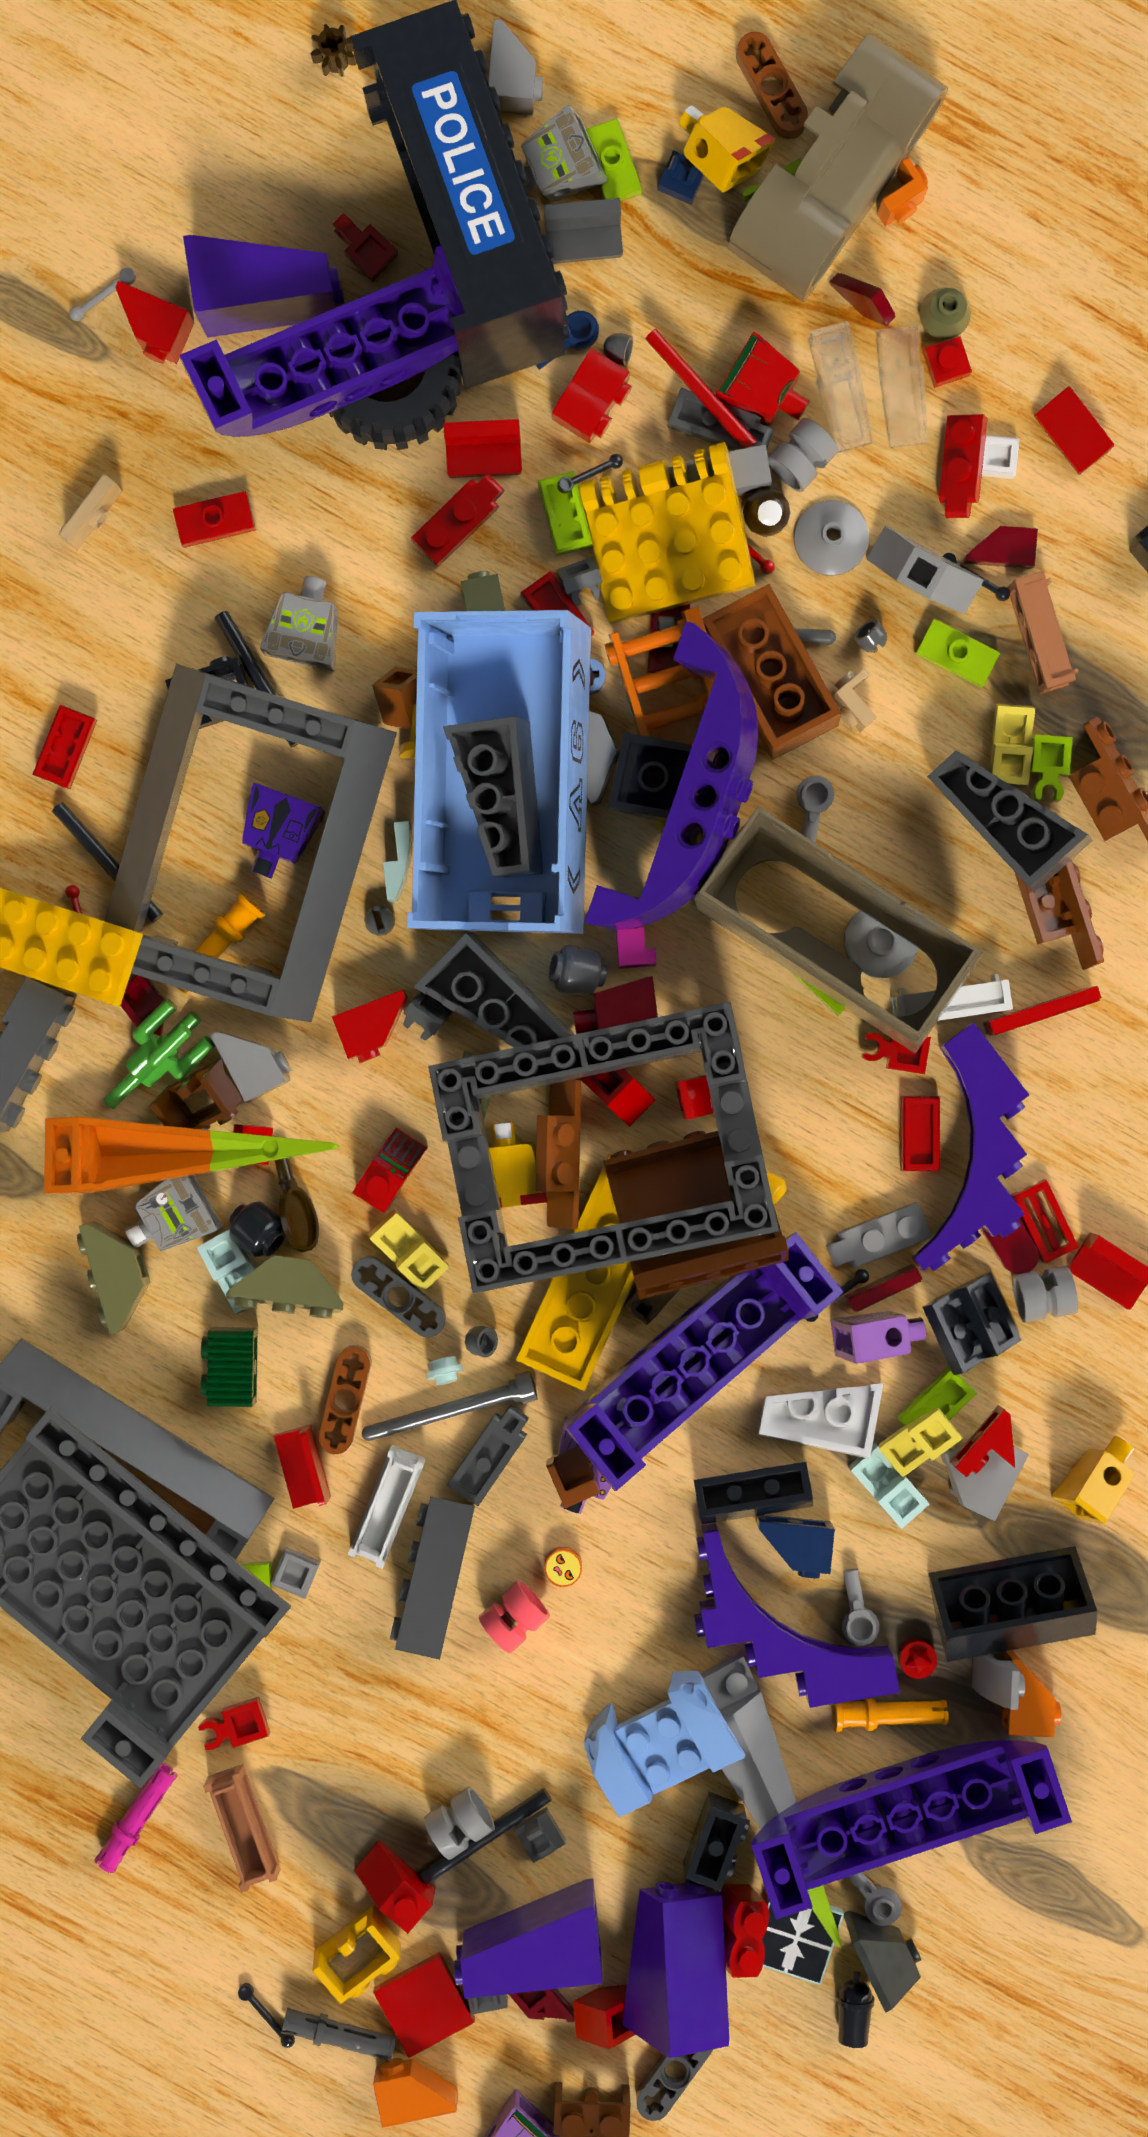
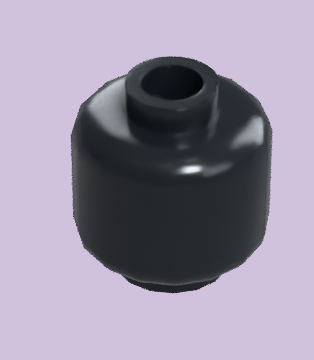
M252 1202L247 1206L242 1204L230 1216L229 1222L232 1225L229 1236L231 1240L252 1257L271 1256L280 1248L286 1238L281 1226L280 1216L263 1202Z

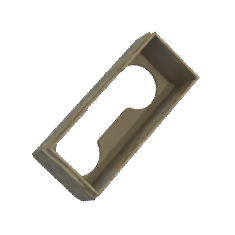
M759 806L747 823L739 830L695 897L698 911L913 1053H916L982 954L978 948L882 888ZM767 861H780L795 867L922 950L931 959L936 970L937 986L933 998L923 1009L912 1015L893 1016L865 997L861 985L862 971L854 962L800 927H793L780 933H767L741 916L736 906L735 895L742 876L753 866Z

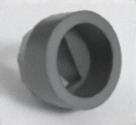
M614 333L608 336L603 346L605 356L618 365L627 366L633 349V336L623 333Z
M872 619L864 623L856 631L853 639L861 649L866 652L875 653L878 651V644L881 647L885 646L887 633L877 619Z
M373 906L365 915V926L374 935H387L395 926V916L385 906ZM379 910L385 927L378 930L373 913Z
M475 1326L465 1335L466 1349L473 1355L489 1357L497 1348L498 1336L493 1328Z

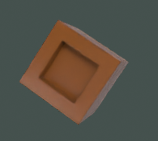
M395 666L376 681L372 687L383 723L411 730L413 704H416L417 670Z
M579 1446L547 1459L546 1467L564 1508L600 1494V1486L587 1456Z

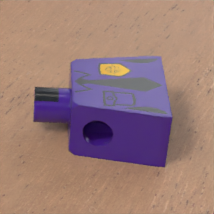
M253 783L242 837L244 845L258 850L251 871L272 879L279 858L296 864L322 821L325 811L314 804Z

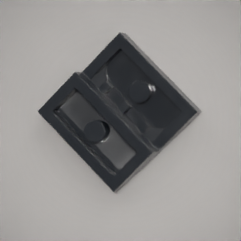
M991 1272L958 1286L922 1307L953 1375L963 1374L986 1358L998 1356L1021 1341Z

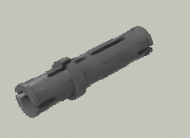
M287 2008L281 2029L283 2034L312 2040L313 2045L320 2046L323 2043L377 2057L388 2062L391 2060L396 2036L340 2023L328 2019L326 2014L321 2013L319 2017L291 2008Z

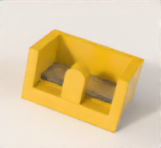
M372 1905L314 1950L312 1972L335 1999L342 2004L351 1996L352 1998L360 1996L367 1989L370 1981L379 1974L385 1975L395 1968L401 1957V1942L381 1920L375 1907Z

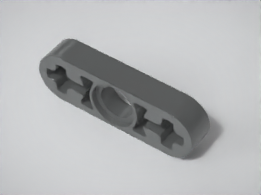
M366 1256L356 1262L351 1276L357 1288L418 1335L433 1337L442 1331L446 1322V1315L439 1304L422 1293L379 1258ZM372 1264L378 1268L375 1275L382 1281L386 1279L387 1274L393 1278L384 1287L381 1296L375 1292L380 1287L377 1282L369 1280L365 1283L361 1280L363 1272L360 1270V1267L362 1265L366 1268ZM395 1286L406 1288L410 1295L408 1304L403 1307L393 1306L388 1299L390 1289ZM417 1297L423 1301L417 1307L426 1314L431 1310L436 1312L435 1321L438 1323V1326L429 1325L425 1329L420 1325L422 1322L421 1316L413 1312L410 1319L404 1313L412 1308Z
M713 2049L692 2053L691 2059L688 2054L668 2058L662 2054L637 2089L636 2101L640 2115L650 2121L664 2118L708 2059ZM671 2061H680L685 2065L686 2071L681 2077L672 2078L664 2071L666 2065ZM660 2080L664 2085L659 2094L660 2104L653 2102L649 2106L647 2105L646 2096L654 2097L660 2090Z

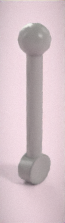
M131 268L122 269L117 280L80 307H72L69 312L70 318L73 321H81L84 318L85 312L116 290L115 287L118 281L127 285L133 284L136 280L134 271Z

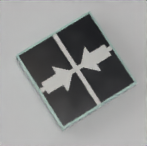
M768 1897L766 1903L769 1910V1922L766 1933L762 1938L765 1949L763 1967L821 1985L834 1946L833 1940L812 1908L776 1920ZM830 1905L837 1930L839 1931L844 1916L843 1909Z

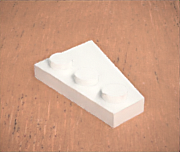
M883 1383L766 1396L764 1398L758 1435L870 1458Z

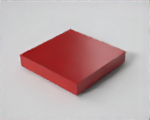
M440 1952L374 1987L373 1994L408 2058L475 2023L474 2014L471 2015L470 2007L466 1999H464L459 1986L456 1985V1981Z

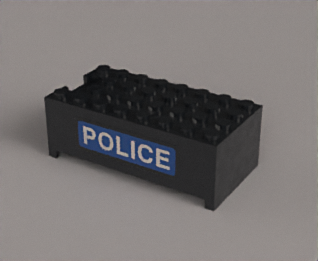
M452 0L350 36L358 69L361 70L372 65L374 69L376 83L362 88L372 126L387 121L433 254H435L436 247H442L465 312L450 318L459 353L461 378L465 389L565 355L564 341L569 339L566 327L569 324L565 312L568 310L564 296L567 295L565 282L560 270L556 272L554 270L551 259L554 258L549 237L547 234H541L538 223L541 221L538 206L534 197H528L525 186L528 184L526 173L521 160H515L512 150L515 146L508 123L502 124L499 113L501 111L499 97L495 87H489L486 77L488 68L481 49L474 51L470 40L475 38V32L469 14H461L457 0Z

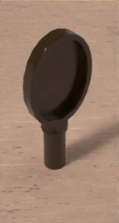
M290 1159L274 1160L279 1178L278 1184L281 1186L282 1191L279 1201V1213L284 1234L295 1250L299 1252L310 1251L316 1247L319 1238V1224L315 1208L307 1193L298 1187L293 1176Z

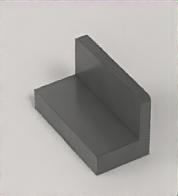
M620 198L544 205L545 229L554 254V258H551L553 264L622 257Z

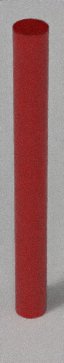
M657 329L652 330L645 338L651 347L743 449L754 447L757 440Z

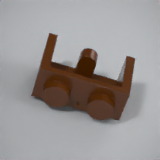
M220 1058L167 1086L150 1104V1108L163 1126L208 1130L211 1127L210 1124L216 1121L219 1125H223L238 1114L236 1107L242 1102L243 1097L224 1072L223 1061ZM206 1089L214 1103L192 1113L183 1100Z
M555 2082L553 2135H559V2137H629L630 2086L622 2084L621 2103L599 2102V2091L595 2087H589L585 2090L584 2101L562 2100V2082Z

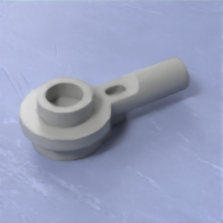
M810 776L799 784L796 796L799 806L805 810L802 835L816 843L820 813L827 810L832 804L834 789L827 779L820 776Z
M858 1569L844 1570L843 1574L850 1611L845 1614L842 1620V1630L850 1643L865 1646L877 1638L879 1621L871 1610L865 1608Z
M863 1872L847 1877L864 1896L865 1914L871 1922L879 1926H887L896 1922L901 1914L902 1906L901 1900L895 1891L891 1888L882 1887L880 1884H873Z

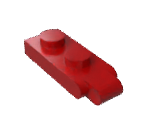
M984 414L947 415L939 501L941 504H945L946 518H969L972 503L979 502L988 418Z
M490 474L484 476L478 483L471 479L411 537L412 542L439 567L497 511L499 505L495 501L505 490Z

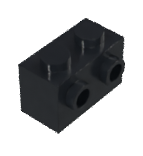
M708 1792L683 1860L686 1879L719 1891L722 1890L726 1877L730 1878L734 1871L737 1860L735 1852L739 1841L743 1842L748 1833L750 1820L747 1819L744 1804Z

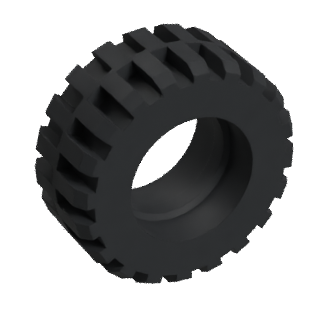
M458 350L424 370L422 381L408 396L391 402L376 401L365 397L330 412V417L335 419L337 426L345 434L351 433L354 440L364 446L370 441L374 443L375 449L387 450L388 444H396L397 450L408 449L407 442L414 439L417 440L419 445L429 440L428 432L434 429L438 433L444 427V418L446 415L452 416L457 407L456 397L461 394L462 387Z

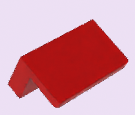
M519 419L443 422L448 477H482L487 474L503 476L520 475L522 473Z
M1091 1232L1068 1265L1073 1275L1128 1310L1132 1309L1145 1287H1148V1267L1100 1235Z
M312 1425L275 1434L273 1437L293 1509L313 1503H318V1506L326 1505L331 1495Z

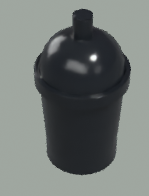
M854 1971L853 1979L846 1981L837 1993L839 2011L838 2041L850 2048H863L868 2045L871 2012L875 2001L870 1987L860 1980L861 1972Z

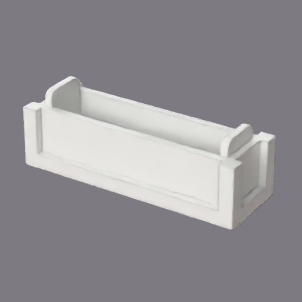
M997 973L991 974V982L962 986L938 1021L1012 1010L1009 979L1000 981ZM899 988V996L891 997L893 1016H908L920 1011L931 1001L935 991L906 995L905 988Z
M391 1445L347 1554L348 1556L354 1558L355 1555H359L376 1562V1567L383 1569L426 1458Z

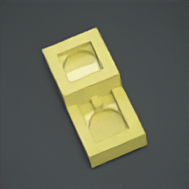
M997 703L995 705L990 772L1008 784L1029 785L1033 755L1031 741L1036 709L1034 706Z
M396 1209L392 1210L368 1233L369 1239L396 1264L397 1269L422 1293L449 1268L448 1263Z
M936 1408L879 1443V1450L903 1478L927 1459L935 1460L963 1438L943 1412Z

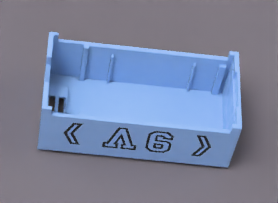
M568 610L414 612V628L418 630L413 887L412 912H407V928L441 931L583 934L591 627ZM513 716L530 722L544 874L512 878L492 875L477 830L479 826L473 809L469 807L465 795L467 791L461 773L457 771L453 759L455 755L450 740L446 738L443 726ZM492 897H520V905H492ZM491 910L520 911V920H491Z

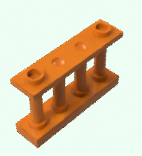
M699 606L681 611L682 620L677 621L676 626L621 643L618 632L608 634L610 642L604 644L607 657L611 666L618 665L638 735L649 737V730L691 718L704 712L714 683L713 679L691 673L682 665H677L632 680L626 657L679 641L686 621L695 623L706 633ZM693 677L694 680H701L704 693L699 695V699L643 716L637 694ZM694 740L687 742L686 744L693 745Z

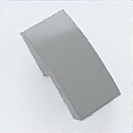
M992 1654L973 1657V1689L981 1696L1011 1710H1018L1019 1697H1024L1025 1679L1012 1661L996 1660Z

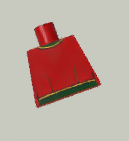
M754 331L716 392V396L723 403L760 416L762 418L760 424L770 426L780 410L799 421L810 403L809 399L792 390L798 380L799 369Z

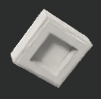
M986 435L982 476L1014 479L1016 476L1020 438Z

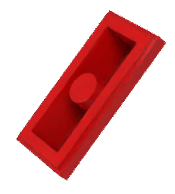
M1070 386L1060 392L1034 415L1035 419L1078 475L1108 454L1114 447L1113 441Z

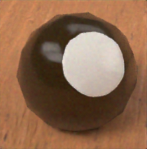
M769 487L752 492L747 498L742 511L745 523L750 531L764 537L780 533L788 524L791 514L789 502L784 494Z

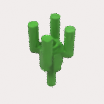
M166 998L133 1031V1038L141 1047L125 1063L130 1073L103 1098L106 1105L115 1109L140 1083L152 1087L167 1071L176 1079H183L216 1047L213 1040L208 1036H204L181 1060L177 1052L179 1051L178 1047L201 1022V1018L195 1012L190 1011L167 1035L160 1037L153 1034L177 1010L176 1005Z

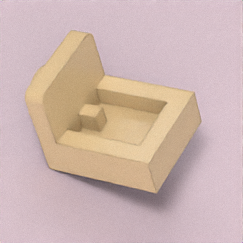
M865 668L857 675L851 670L835 684L838 691L833 696L836 705L840 708L841 720L850 729L856 727L860 733L877 718L854 691L869 675Z

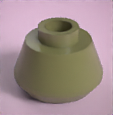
M947 287L935 289L924 298L921 304V324L935 338H955L964 332L970 322V304L967 298L957 289Z

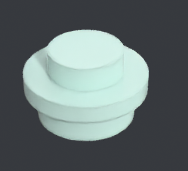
M456 1356L438 1359L427 1364L429 1372L426 1373L427 1380H435L436 1385L448 1384L458 1380L457 1373L463 1371V1366L458 1364Z

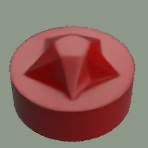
M912 1638L904 1642L900 1647L898 1661L902 1670L908 1676L922 1679L931 1675L935 1670L937 1654L928 1641L921 1638Z

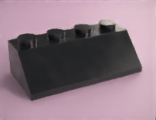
M1076 1546L928 1573L938 1631L947 1662L1096 1635L1098 1611Z

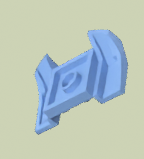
M699 1671L672 1672V1679L667 1692L670 1699L618 1724L615 1709L610 1703L588 1726L584 1738V1746L593 1775L619 1817L649 1804L653 1795L709 1768L714 1773L745 1758L746 1754L715 1704Z

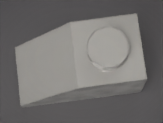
M494 19L488 83L489 87L494 86L497 91L501 105V111L499 112L533 115L534 102L542 101L543 76L536 75V60L501 19Z
M215 1032L210 1035L245 1102H251L290 1081L287 1073L291 1071V1068L281 1051L275 1053L272 1047L224 1032Z

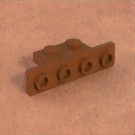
M1096 717L1083 725L1101 758L1069 775V778L1104 841L1136 824L1139 825L1148 841V793L1144 788L1137 787L1131 776L1134 774L1132 764L1124 754L1120 755L1113 743L1116 741L1112 728L1107 722H1101L1100 718Z
M1072 860L1036 892L1031 890L1015 873L1037 945L1071 935L1083 970L1103 963V943L1095 933L1091 921V906L1084 899L1079 884L1080 872Z
M580 1078L550 1084L549 1115H537L536 1192H548V1227L578 1228L581 1117Z

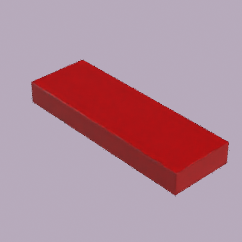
M1098 986L1087 987L985 1021L983 1025L986 1034H989V1036L998 1035L1098 1002L1102 997Z

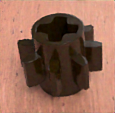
M324 24V30L319 36L312 35V43L316 49L310 53L313 64L322 62L323 75L327 76L329 72L339 73L343 77L344 70L348 65H356L355 55L352 53L354 50L351 37L346 39L344 25L337 29L329 28L327 24ZM336 48L337 52L332 53L331 49Z

